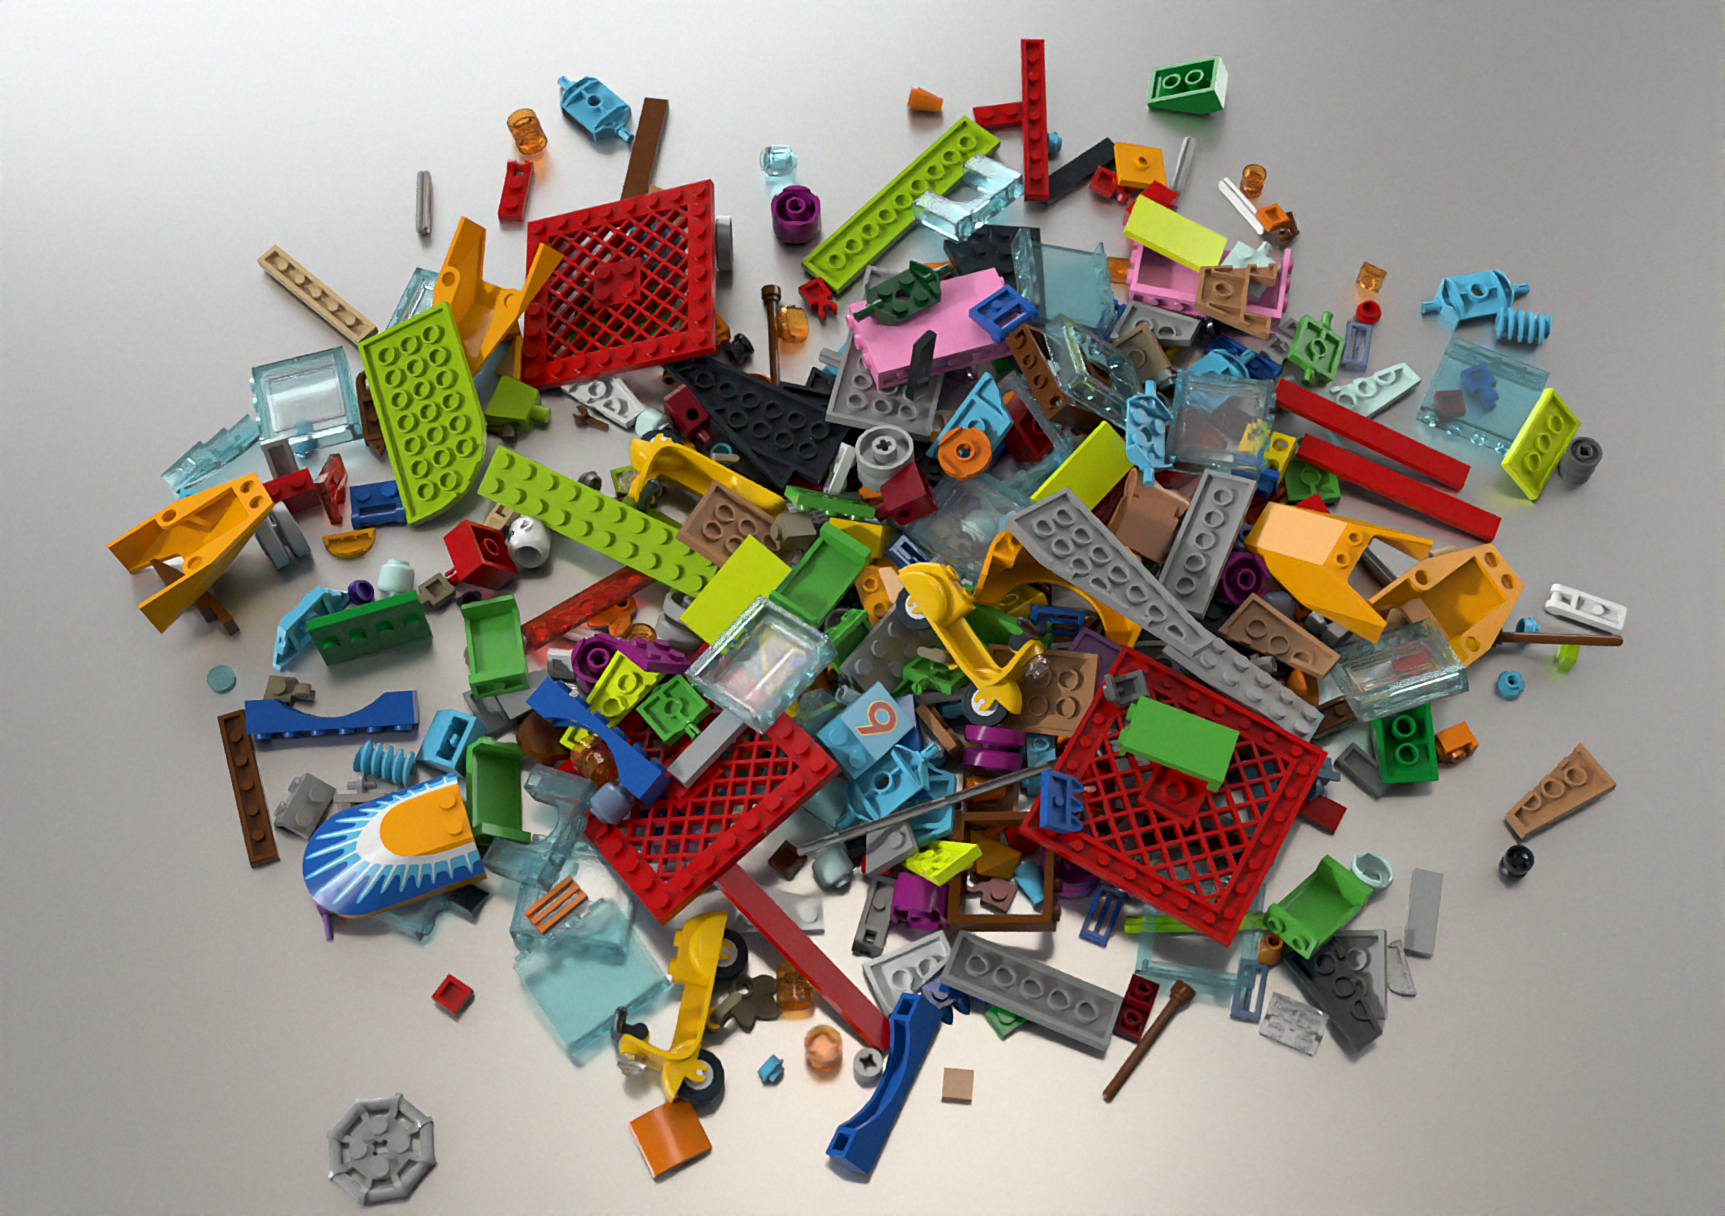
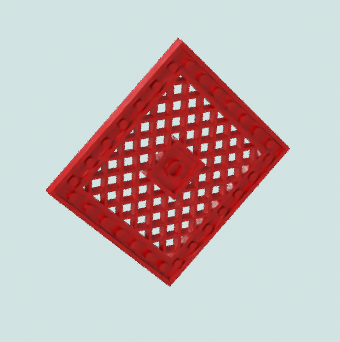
M711 179L527 223L525 281L540 243L556 251L564 242L568 245L559 252L564 257L524 311L522 383L541 391L716 353L715 190ZM679 215L683 218L676 226L672 224ZM655 221H658V226L653 231H651L649 228L655 223ZM633 226L636 227V230L630 236L626 235ZM667 228L672 230L665 238L661 237ZM610 231L614 233L606 242L603 240ZM644 234L648 235L641 244L637 242ZM679 236L683 237L677 246L672 244ZM587 237L590 238L584 247L580 246ZM621 239L625 241L618 249L614 248ZM656 241L659 242L660 244L653 250V252L649 250V248ZM598 244L601 245L602 247L596 252L595 255L591 253L597 247ZM632 247L636 248L630 257L626 256ZM667 249L671 250L665 259L661 258ZM575 250H578L579 252L576 254V256L572 260H570L569 256ZM609 252L613 253L607 262L603 261ZM645 254L648 257L643 261L641 257ZM679 256L682 257L683 260L677 267L672 265ZM588 257L590 260L583 268L579 266ZM565 262L567 266L560 273L557 272L559 267ZM655 262H658L660 265L653 272H650L649 269ZM575 270L578 271L577 275L570 281L568 277ZM667 270H670L671 273L668 275V277L665 280H662L661 276ZM679 277L682 278L683 281L677 288H674L672 285ZM586 278L590 279L583 288L579 287ZM565 283L567 286L558 294L556 291ZM658 283L660 286L653 293H650L649 290L652 286ZM574 291L578 292L571 301L567 300ZM667 291H670V296L665 301H662L661 297ZM587 298L589 302L581 310L579 306ZM679 298L682 299V304L676 310L672 308ZM562 304H565L566 307L559 315L555 313ZM655 304L659 305L660 307L653 315L648 313ZM632 309L636 311L629 320L625 319ZM574 311L578 313L570 323L567 321ZM593 311L597 313L594 317L590 316ZM687 311H688V318H687L686 316H684V314H685ZM667 312L671 313L672 315L665 323L660 321ZM609 314L613 316L605 326L601 323ZM643 317L647 318L648 320L641 328L636 326ZM585 319L588 320L589 323L582 330H579L578 327ZM679 320L683 321L684 323L677 331L672 329ZM620 322L624 324L617 333L613 332ZM562 324L566 326L558 336L554 334ZM655 325L660 327L653 336L648 334ZM598 327L600 329L598 334L593 339L589 337ZM632 330L636 332L628 342L625 340ZM573 333H576L577 336L568 344L566 342ZM608 335L611 336L612 339L603 347L601 343ZM587 341L589 344L581 352L577 349L582 343ZM561 346L565 347L558 357L554 355Z
M706 642L685 658L694 665L691 675H681L697 693H699L700 686H709L708 693L699 695L709 705L712 712L702 719V727L698 729L703 732L711 724L712 719H716L725 708L737 717H740L746 725L748 724V718L755 724L747 725V728L736 738V743H732L689 788L685 787L666 771L664 775L672 782L663 793L669 799L661 800L660 795L649 808L634 795V799L631 801L633 809L631 810L630 819H624L617 825L608 823L605 826L590 811L592 808L590 795H594L604 784L610 783L611 777L619 776L618 768L613 767L614 756L604 740L586 757L575 752L541 781L549 793L663 927L842 771L839 765L725 651L721 655ZM677 674L665 675L658 684L662 685L669 682ZM719 686L724 692L717 693V687ZM649 692L615 727L619 728L629 737L625 742L630 746L636 743V741L645 740L644 747L642 748L648 753L645 759L650 762L651 757H660L659 763L667 769L691 745L693 739L690 740L691 737L686 733L681 737L680 746L668 747L663 741L662 747L653 748L654 740H660L661 738L636 710L639 705L647 700L651 694ZM733 701H734L740 708H732ZM715 702H724L723 709L713 710ZM764 733L771 739V741H763ZM746 734H756L755 741L745 742ZM780 749L784 752V754L787 757L779 758ZM772 750L771 758L760 759L761 751ZM753 751L752 759L742 760L743 752ZM734 752L733 760L723 761L724 753ZM788 767L787 775L776 776L777 768ZM759 768H769L768 776L757 777ZM740 769H750L749 777L739 778ZM722 770H731L730 778H727ZM602 777L600 786H591L593 778ZM756 786H766L765 794L754 795ZM737 787H747L746 795L736 796ZM718 788H728L727 796L717 797ZM734 805H744L743 814H732ZM715 806H725L724 814L714 815ZM696 807H706L705 815L695 816ZM677 808L683 815L686 813V816L676 817ZM659 809H668L667 817L657 818ZM640 810H650L648 818L639 819ZM712 824H722L721 832L710 833ZM693 825H703L701 834H692ZM674 826H684L682 835H673ZM655 827H665L664 835L654 836ZM637 828H646L645 837H635ZM619 829H627L626 837ZM700 843L698 852L688 853L690 844ZM671 844H680L679 853L669 854ZM652 845H662L660 854H651ZM634 846H643L642 853L640 854ZM658 863L657 873L649 864ZM667 863H677L676 872H666Z
M1124 644L1108 674L1115 678L1142 669L1145 673L1152 700L1157 701L1156 695L1165 700L1160 703L1179 710L1182 709L1187 713L1239 731L1237 739L1242 742L1235 744L1231 756L1233 764L1228 765L1226 773L1236 771L1240 783L1228 785L1225 777L1216 793L1206 789L1207 781L1149 760L1150 764L1138 767L1134 754L1126 752L1123 757L1118 755L1119 751L1112 753L1109 741L1118 740L1122 728L1125 729L1122 719L1126 718L1128 710L1120 711L1121 708L1118 709L1111 701L1108 702L1103 692V685H1106L1104 679L1053 768L1054 771L1076 778L1083 787L1096 786L1099 797L1086 800L1084 791L1077 794L1079 801L1084 806L1083 813L1086 819L1081 822L1084 825L1083 828H1089L1091 836L1080 830L1060 834L1040 828L1041 791L1021 824L1018 833L1228 948L1328 752ZM1115 721L1119 732L1107 734ZM1102 744L1106 755L1094 757ZM1248 748L1252 760L1241 762L1237 750ZM1258 751L1268 756L1259 757ZM1127 757L1131 769L1119 771L1115 760ZM1108 762L1112 773L1099 776L1096 764ZM1274 762L1278 773L1266 776L1262 764ZM1255 766L1259 778L1248 781L1243 769ZM1089 767L1093 778L1081 781ZM1152 771L1144 785L1141 774ZM1134 776L1137 788L1125 790L1122 778ZM1115 780L1118 792L1106 795L1102 783ZM1280 780L1273 794L1269 783ZM1262 785L1266 797L1254 799L1250 788ZM1243 789L1247 801L1235 804L1231 792ZM1224 794L1228 806L1216 809L1212 797ZM1139 795L1135 804L1140 807L1132 809L1128 797ZM1121 799L1125 811L1112 814L1108 802ZM1205 799L1209 811L1197 814ZM1102 804L1105 816L1092 818L1089 807ZM1268 804L1261 817L1257 806ZM1250 808L1254 820L1242 823L1238 811ZM1147 813L1151 825L1138 828L1134 816ZM1231 813L1234 825L1223 828L1219 816ZM1155 815L1166 821L1157 823ZM1127 818L1131 830L1119 833L1115 821ZM1211 818L1215 830L1203 833L1199 820ZM1108 823L1112 835L1099 838L1095 826ZM1192 823L1196 835L1184 837L1181 829L1187 832ZM1173 827L1176 840L1164 842L1160 830ZM1256 827L1248 841L1245 830ZM1153 832L1157 844L1145 847L1141 835ZM1237 832L1241 844L1229 847L1225 835ZM1134 837L1138 849L1125 852L1121 840ZM1218 837L1222 849L1210 852L1206 839ZM1199 841L1203 854L1191 857L1186 844ZM1114 842L1117 851L1107 846L1106 843ZM1179 846L1183 859L1171 862L1167 849ZM1160 851L1164 864L1151 867L1147 854ZM1244 851L1236 865L1232 854ZM1140 856L1143 865L1131 858ZM1225 856L1229 868L1217 871L1213 858ZM1206 861L1209 873L1197 876L1193 863ZM1186 865L1190 878L1178 881L1173 868ZM1166 870L1169 879L1158 874L1157 872ZM1231 875L1223 890L1220 878ZM1212 880L1217 893L1204 896L1200 883ZM1193 885L1195 893L1185 889L1184 887ZM1219 899L1216 905L1210 902Z

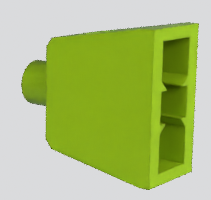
M503 374L484 416L487 426L502 427L504 424L510 423L516 432L527 433L530 431L534 420L547 423L550 419L551 409L541 406L542 402L537 389Z

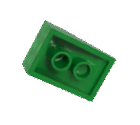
M1216 55L1152 68L1146 102L1147 106L1196 114L1224 110L1229 74L1221 56Z
M1430 697L1373 700L1368 705L1371 710L1368 721L1381 784L1439 781Z

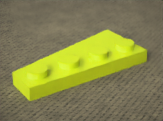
M617 650L586 699V702L591 705L588 711L592 714L596 711L601 713L610 721L606 726L612 730L666 674L644 672ZM568 727L560 743L586 757L603 739L587 730Z
M936 840L919 848L918 852L899 862V864L941 886L960 871L972 867L974 861L983 854L978 844Z

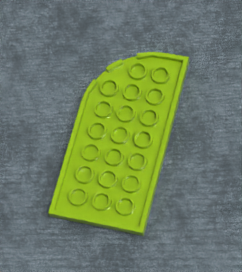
M446 301L357 344L408 525L412 527L439 516L461 500L478 476L486 451L487 432L484 415L451 305Z

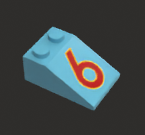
M878 681L813 737L839 765L845 776L849 780H855L915 725Z

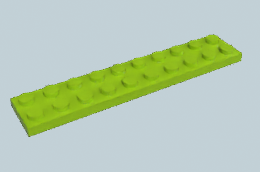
M964 115L801 261V268L814 278L820 276L830 290L837 295L840 294L866 270L867 265L870 266L1000 148L1001 140Z
M501 445L497 446L477 491L478 494L523 516H534L544 526L694 598L701 593L721 569L677 540L675 537L680 531L679 529Z

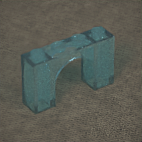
M978 153L962 165L965 186L983 195L971 201L958 202L928 190L912 202L914 221L959 244L1024 194L1022 173Z
M536 763L523 788L535 801L559 809V818L555 828L545 839L531 845H521L495 836L482 862L493 874L549 893L553 884L557 882L567 858L571 856L580 834L587 826V821L592 813L590 811L592 808L590 799L599 789L590 779Z

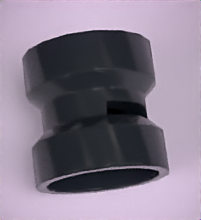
M1199 315L1191 317L1201 322V328L1193 341H1202L1205 337L1210 339L1221 337V321L1208 315L1206 317Z
M1523 845L1511 846L1498 863L1500 874L1509 881L1521 880L1534 864L1533 853Z

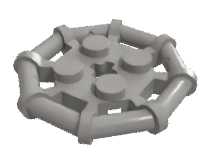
M401 1093L365 1100L358 1098L333 1130L328 1131L326 1138L329 1139L330 1172L327 1175L330 1181L337 1182L358 1200V1204L366 1205L368 1202L402 1198L404 1200L409 1197L408 1193L429 1167L435 1164L436 1159L433 1158L432 1125L434 1121L431 1116L427 1117L404 1099ZM390 1108L388 1117L376 1116L371 1119L368 1111ZM400 1111L415 1124L407 1129L398 1122L397 1118ZM360 1116L364 1123L352 1137L346 1135L345 1133ZM420 1134L421 1153H413L412 1137ZM384 1141L388 1142L386 1145L387 1154L380 1153L378 1156H375V1146L378 1143L382 1144ZM341 1144L350 1145L348 1149L350 1162L342 1164ZM411 1161L417 1163L402 1181L399 1175ZM356 1169L366 1178L363 1186L359 1185L348 1174ZM381 1179L392 1180L394 1184L391 1187L373 1189L375 1182Z

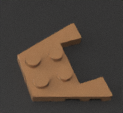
M1269 263L1268 267H1257V264H1247L1246 268H1233L1232 265L1201 266L1193 309L1267 341L1270 333L1271 317L1245 312L1248 284L1251 282L1274 287L1278 264Z

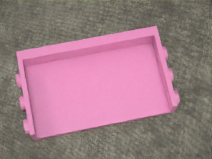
M1134 241L1133 245L1138 246L1137 250H1132L1130 264L1134 265V269L1129 268L1126 283L1131 284L1127 305L1130 300H1134L1174 313L1189 314L1191 317L1198 315L1206 317L1205 314L1193 309L1199 273ZM1286 248L1282 261L1272 259L1282 265L1277 274L1274 287L1268 286L1257 303L1246 299V313L1271 317L1270 333L1276 334L1281 315L1286 312L1288 298H1284V294L1289 292L1291 279L1287 278V274L1291 275L1294 260L1290 259V248ZM1223 250L1218 266L1224 262L1231 251Z
M995 268L941 281L942 294L940 302L895 326H885L876 318L872 319L870 316L858 323L853 317V312L864 308L866 300L849 304V316H846L847 327L849 331H853L855 334V346L857 350L862 351L863 365L865 369H870L878 390L908 382L913 344L929 329L937 333L930 376L1013 355L1006 340L1000 344L994 343L990 335L969 317V309L1005 286L1003 277L998 276ZM901 296V297H898L897 299H898V300H904V301H906V300H908L909 298H908V297H905V296ZM1014 312L997 325L1001 328L1020 314Z

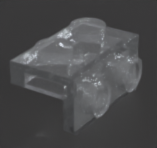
M1273 991L1258 1034L1313 1057L1323 1038L1329 1016L1317 1008L1310 1007Z

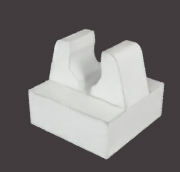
M549 648L547 652V672L550 677L575 679V672H573L571 664L573 649Z

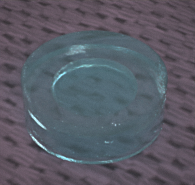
M226 665L212 668L207 675L208 685L212 691L218 694L231 691L237 682L235 673Z

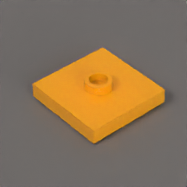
M1116 142L1114 153L1118 185L1146 189L1154 180H1157L1167 187L1162 149Z

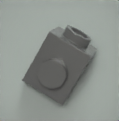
M1142 669L1115 678L1111 674L1104 675L1106 685H1103V692L1108 702L1111 701L1118 709L1129 706L1131 703H1137L1140 695L1151 699L1145 673Z

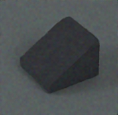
M469 884L453 891L447 901L450 906L475 918L490 894L473 884Z

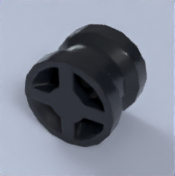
M741 333L736 334L732 342H726L722 346L727 358L735 365L741 364L745 356H751L754 353L753 345Z

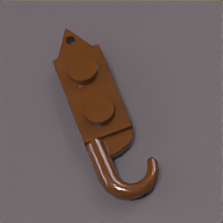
M362 370L356 377L355 385L364 442L366 447L370 446L382 457L386 444L371 391L366 388L367 377L365 370Z

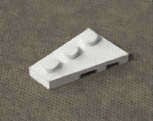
M617 374L561 386L564 393L627 429L636 423L637 417L646 410Z
M758 884L804 933L824 932L823 901ZM737 909V933L741 936L763 935Z
M943 930L862 963L882 1014L886 1018L893 1012L902 992L914 994L946 965L951 948Z

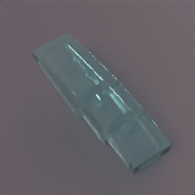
M247 414L229 431L223 427L207 443L203 444L201 441L196 443L167 469L161 477L179 494L181 489L187 490L230 464L267 433Z

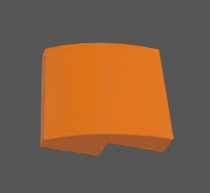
M680 1097L674 1099L672 1104L667 1102L639 1116L628 1124L654 1178L680 1168L684 1162L706 1154L713 1148L691 1103L682 1100Z

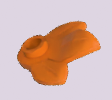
M601 592L589 599L595 608L589 613L588 627L608 626L610 635L619 638L630 629V617L634 614L637 607L632 595L628 593L614 595L609 592ZM620 603H627L625 607L618 606Z

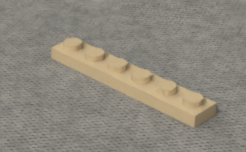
M276 244L257 259L259 266L354 344L357 345L378 333L377 326Z

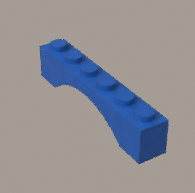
M547 676L527 699L526 703L554 727L581 728L601 737L607 743L614 756L618 768L619 782L650 808L672 782L664 775L667 769L656 759L650 763L645 759L648 753L636 743L632 746L625 741L629 737L619 728L615 727L611 730L606 726L610 722L598 711L592 714L588 711L591 705L582 697L577 695L574 699L569 695L572 689L559 679L555 683Z
M417 690L384 692L373 703L363 709L339 717H319L307 714L290 707L281 699L245 701L246 734H255V739L273 738L272 733L283 732V737L300 736V731L311 730V736L328 735V729H339V734L356 733V727H367V732L384 731V726L394 725L395 730H411V724L419 723Z
M902 992L890 1017V1049L880 1083L865 1106L851 1119L837 1127L825 1154L850 1171L869 1174L884 1139L888 1135L891 1124L901 1107L906 1092L914 1079L921 1060L926 1054L928 1045L938 1028L944 1012L924 996Z

